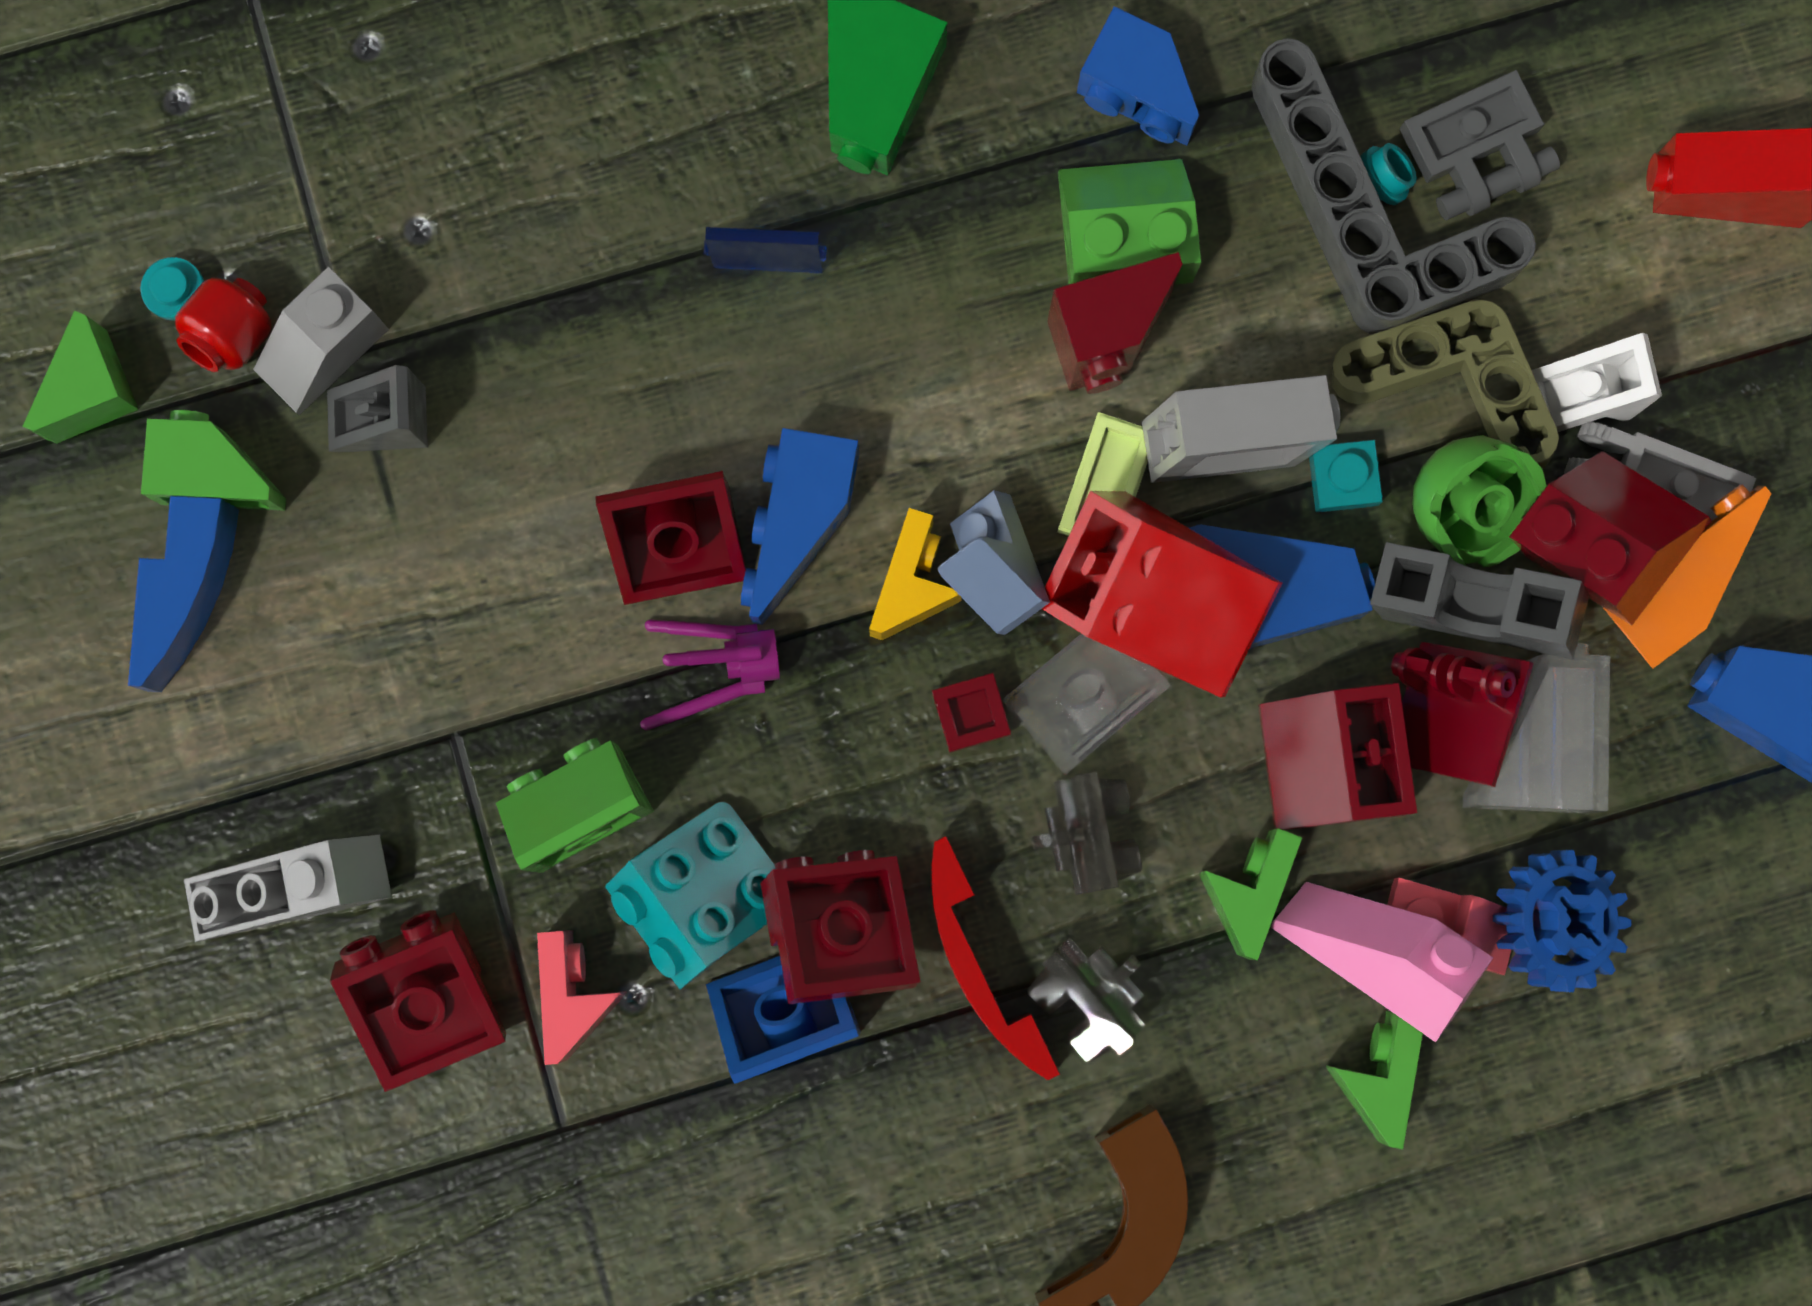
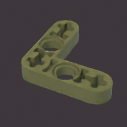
M1485 300L1470 301L1352 341L1341 347L1335 355L1330 376L1331 385L1337 396L1348 403L1357 405L1371 403L1461 372L1488 437L1514 444L1519 433L1514 416L1528 408L1529 410L1524 412L1520 424L1529 439L1539 437L1541 441L1533 455H1530L1526 447L1518 448L1528 453L1542 469L1548 465L1557 449L1559 436L1554 420L1508 316L1501 307L1493 302ZM1476 321L1480 329H1492L1487 343H1481L1477 335H1471L1457 340L1454 350L1455 355L1450 354L1449 341L1465 336L1470 322ZM1413 339L1426 340L1436 349L1437 358L1428 365H1413L1405 359L1401 348L1405 343ZM1384 350H1389L1390 363L1373 369L1369 383L1362 384L1357 376L1346 377L1349 374L1351 362L1358 361L1362 369H1370L1382 365L1385 354ZM1390 365L1396 375L1390 374ZM1493 374H1508L1518 382L1520 394L1512 400H1496L1486 390V379Z

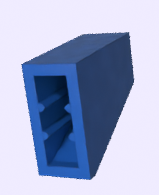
M1207 525L1189 527V529L1282 582L1250 649L1360 619L1373 610L1370 600L1375 587L1374 577L1366 562H1358L1354 548Z
M1744 646L1720 652L1717 656L1713 653L1708 655L1692 677L1690 685L1697 690L1687 707L1812 783V656Z

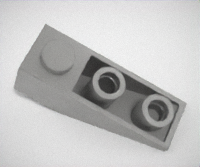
M380 835L326 840L184 879L195 942L392 898Z

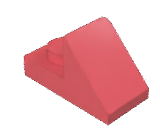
M1394 878L1387 905L1439 920L1493 957L1485 971L1505 976L1512 949H1498L1496 942L1501 937L1507 935L1506 925H1499L1493 922V915L1506 912V907L1478 896L1458 895L1403 878Z
M573 931L537 933L545 1065L559 1064L567 1061L627 993V991L576 995V982L585 981L586 962L583 944L573 943Z

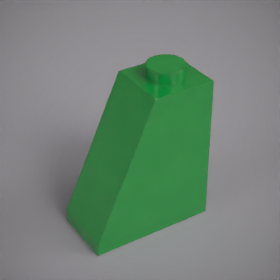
M828 0L829 136L831 152L838 154L837 160L841 164L861 174H870L873 169L888 176L946 48V21L896 0Z

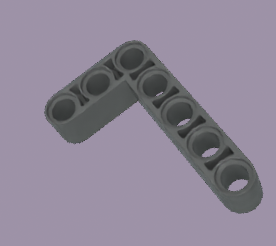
M1288 38L1277 40L1267 47L1261 56L1253 77L1251 87L1253 97L1352 318L1360 329L1372 335L1464 304L1506 286L1528 265L1535 252L1536 243L1534 235L1525 223L1511 217L1491 220L1405 256L1314 54L1307 45L1299 40ZM1275 68L1288 69L1295 75L1298 83L1292 86L1280 85L1272 79L1269 71ZM1304 122L1313 124L1322 133L1323 140L1318 142L1305 141L1298 136L1294 126ZM1325 178L1339 180L1347 188L1348 196L1341 199L1331 198L1321 189L1319 181ZM1353 233L1365 236L1372 244L1373 254L1366 256L1355 254L1346 245L1345 236ZM1496 242L1507 247L1511 253L1512 264L1504 265L1494 261L1488 254L1487 243ZM1437 265L1448 269L1454 276L1455 288L1446 289L1436 285L1430 278L1429 267ZM1382 289L1392 293L1397 299L1398 311L1388 313L1376 308L1371 299V291Z

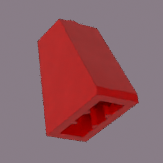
M1812 128L1676 133L1658 153L1652 155L1648 165L1646 187L1648 191L1654 192L1653 213L1792 228L1804 227L1812 220Z

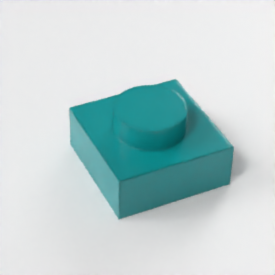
M1375 440L1327 445L1309 457L1316 513L1379 506L1383 502Z

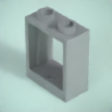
M1326 375L1176 391L1142 421L1151 483L1295 467L1337 439L1336 432L1340 426V408L1335 395L1329 394Z

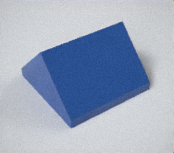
M780 956L706 984L729 1073L734 1084L858 1037L861 1033L848 997L788 1004Z

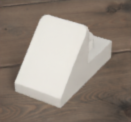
M1640 333L1532 370L1558 432L1604 417L1621 421L1630 420L1662 396L1648 334Z

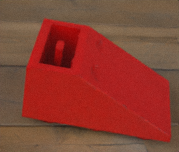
M1090 491L1045 585L1050 603L1042 609L1092 640L1223 698L1227 695L1282 582L1126 491Z

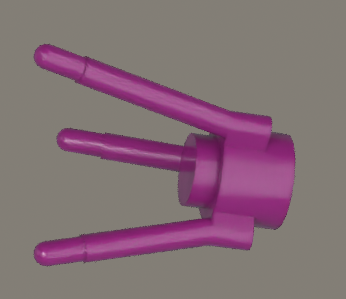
M647 620L645 628L650 632L729 640L724 641L725 648L665 654L662 659L664 665L690 666L726 663L728 679L741 678V681L644 718L641 721V727L644 730H651L743 695L765 693L764 681L780 679L774 629L758 631L757 624L730 626L674 620Z

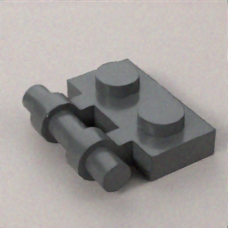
M1517 70L1404 121L1400 128L1426 183L1450 174L1455 184V190L1436 199L1438 211L1446 221L1464 212L1472 216L1488 209L1491 205L1490 200L1514 189L1522 193L1540 185L1541 177L1560 168L1558 155L1552 147L1549 146L1532 154L1524 140L1538 133L1544 126V123ZM1500 151L1505 161V167L1481 177L1474 162Z

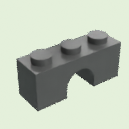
M1386 542L1370 605L1383 620L1574 660L1589 596L1583 582L1580 580L1515 568L1513 575L1489 573L1459 564L1449 554Z

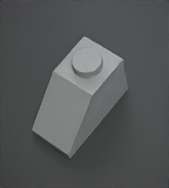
M327 267L282 310L253 370L300 415L378 341L389 328Z

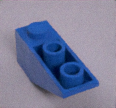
M782 428L779 446L768 445L763 469V482L772 483L769 506L757 507L752 531V543L761 545L758 568L746 569L741 593V605L750 607L749 617L753 624L763 625L848 516L860 453L858 440Z

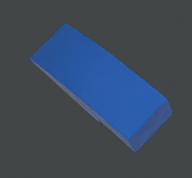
M170 496L165 559L139 558L128 686L148 692H162L183 665L206 627L223 587L233 552L239 509L221 498Z

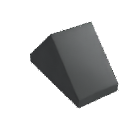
M394 365L327 390L329 451L358 452L428 448L426 386L407 366Z

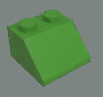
M1182 159L1059 169L1058 178L1069 284L1179 252L1183 264L1175 284L1193 283L1201 265V253L1195 199Z
M598 738L590 739L566 752L563 757L567 764L546 776H544L541 768L524 774L506 786L510 795L496 802V806L513 855L521 870L543 873L654 812L619 745L611 740L601 745Z

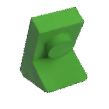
M1279 828L1269 830L1265 840L1256 837L1243 868L1244 874L1252 876L1248 886L1208 871L1199 872L1205 889L1237 955L1250 960H1258L1302 837Z
M1386 1011L1385 1023H1376L1370 1043V1060L1378 1062L1376 1074L1326 1065V1068L1376 1140L1389 1147L1403 1150L1423 1033L1393 1012Z

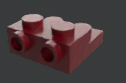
M858 850L838 856L836 863L814 865L812 857L789 858L776 863L775 869H772L760 883L771 946L778 945L788 1004L912 989L921 983L897 856L875 858V853L872 850Z
M435 910L419 913L400 926L401 935L382 943L378 942L375 935L359 938L346 945L339 953L342 959L334 963L330 983L385 1092L506 1042V1030L480 978L481 966L455 912L439 918Z

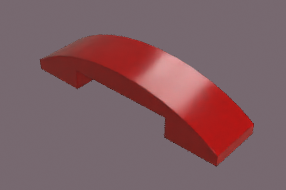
M945 836L935 841L931 875L934 913L946 957L964 995L985 1026L1013 1056L1047 1080L1060 1075L1029 1012L1006 1023L951 906L974 896V893L947 837Z

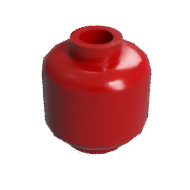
M217 277L205 280L175 316V327L180 335L177 338L179 348L192 361L211 372H218L221 368L227 370L242 368L271 332V320L263 307L267 303L265 296L253 284L242 278H236L233 282Z

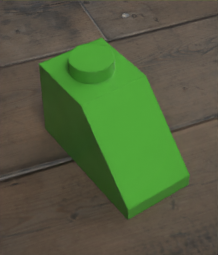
M190 410L170 411L169 419L147 418L141 486L142 495L160 505H169L170 496L221 498L238 509L285 511V496L227 432L209 421L208 414Z

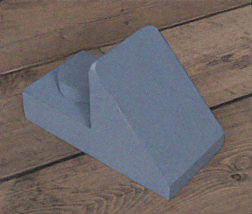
M993 490L950 523L959 551L937 568L938 572L997 634L1006 635L1050 603L1010 494Z

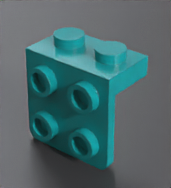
M719 802L631 859L606 884L605 888L611 895L612 905L618 916L625 923L633 925L649 947V954L655 967L664 976L671 978L679 990H681L722 956L767 925L760 883L772 869H775V865L732 806L725 802Z

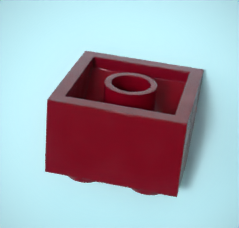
M1179 252L1054 289L1047 322L1069 391L1085 387L1087 394H1095L1107 391L1123 383L1122 375L1129 374L1171 295L1183 264Z
M1602 451L1549 483L1509 537L1528 559L1551 574L1582 581L1591 600L1632 626L1712 520L1705 513Z

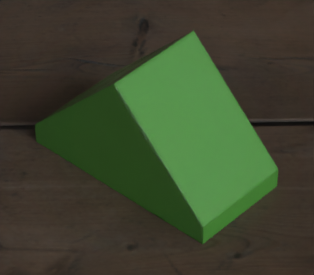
M74 311L23 424L24 428L56 444L139 410L108 331L87 315Z

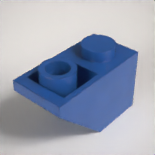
M1114 6L1081 69L1077 93L1084 96L1085 102L1099 113L1113 117L1120 113L1140 123L1142 131L1157 141L1173 143L1175 140L1187 146L1193 135L1199 118V112L1171 33Z

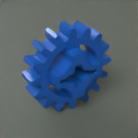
M1552 850L1550 853L1531 854L1528 856L1529 867H1512L1509 871L1512 880L1516 884L1514 889H1498L1496 895L1503 902L1507 903L1506 912L1493 915V922L1499 925H1506L1507 935L1501 937L1496 942L1498 949L1514 950L1516 954L1511 959L1508 967L1512 972H1528L1527 984L1533 987H1548L1550 991L1574 992L1575 988L1592 989L1597 986L1595 974L1612 975L1616 971L1613 962L1609 958L1610 953H1626L1628 947L1625 943L1617 938L1618 929L1631 927V920L1618 916L1617 907L1628 900L1626 893H1611L1609 887L1616 875L1612 870L1595 871L1597 858L1592 855L1576 856L1574 850ZM1563 878L1572 884L1569 887L1555 886L1552 881ZM1555 955H1569L1572 960L1560 964L1552 960Z

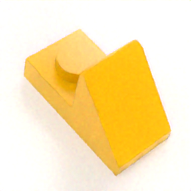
M912 508L908 509L869 627L870 637L884 640L962 600V597L953 588L916 577L919 569L930 573L940 544L941 536L931 533L933 515Z

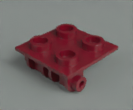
M1421 642L1420 648L1409 647L1404 652H1397L1392 659L1391 670L1393 675L1399 677L1400 681L1407 686L1402 707L1411 768L1495 787L1534 663L1427 642Z

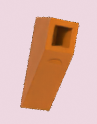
M1741 484L1711 507V510L1717 517L1710 522L1632 626L1603 607L1652 669L1707 629L1772 494L1766 486L1758 485L1749 492Z

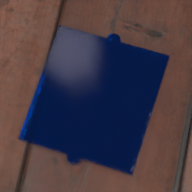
M706 227L704 255L711 256L714 268L822 273L823 261L827 259V247L820 245L819 232Z

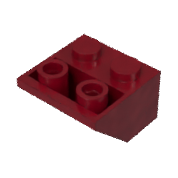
M1399 683L1334 690L1258 705L1275 829H1301L1402 817L1417 813Z

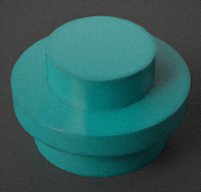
M1387 143L1381 148L1372 146L1363 152L1360 157L1380 201L1382 200L1390 205H1397L1405 200L1409 189L1416 184L1417 180L1414 166L1408 156L1392 143Z
M177 257L161 259L152 264L142 278L140 289L143 302L158 317L166 320H175L177 312L204 282V278L200 271L187 260Z

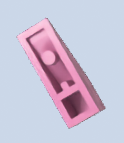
M1306 882L1271 925V928L1435 1042L1463 1006L1493 959L1492 956L1437 919Z

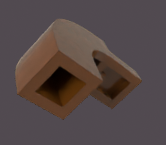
M1146 1106L1095 1136L1113 1168L1121 1187L1123 1209L1120 1225L1113 1240L1101 1254L1035 1293L1039 1306H1101L1098 1300L1108 1294L1115 1306H1139L1154 1292L1170 1270L1178 1254L1187 1221V1182L1183 1163L1174 1140L1153 1106Z

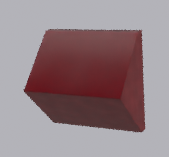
M723 471L595 496L597 510L624 605L742 582L744 580L746 572L731 490Z

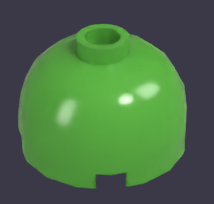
M1484 435L1453 440L1434 452L1422 466L1415 481L1412 505L1420 532L1440 553L1449 554L1454 561L1464 566L1478 562L1483 567H1488L1501 563L1520 550L1509 536L1547 485L1542 468L1528 453L1513 444Z

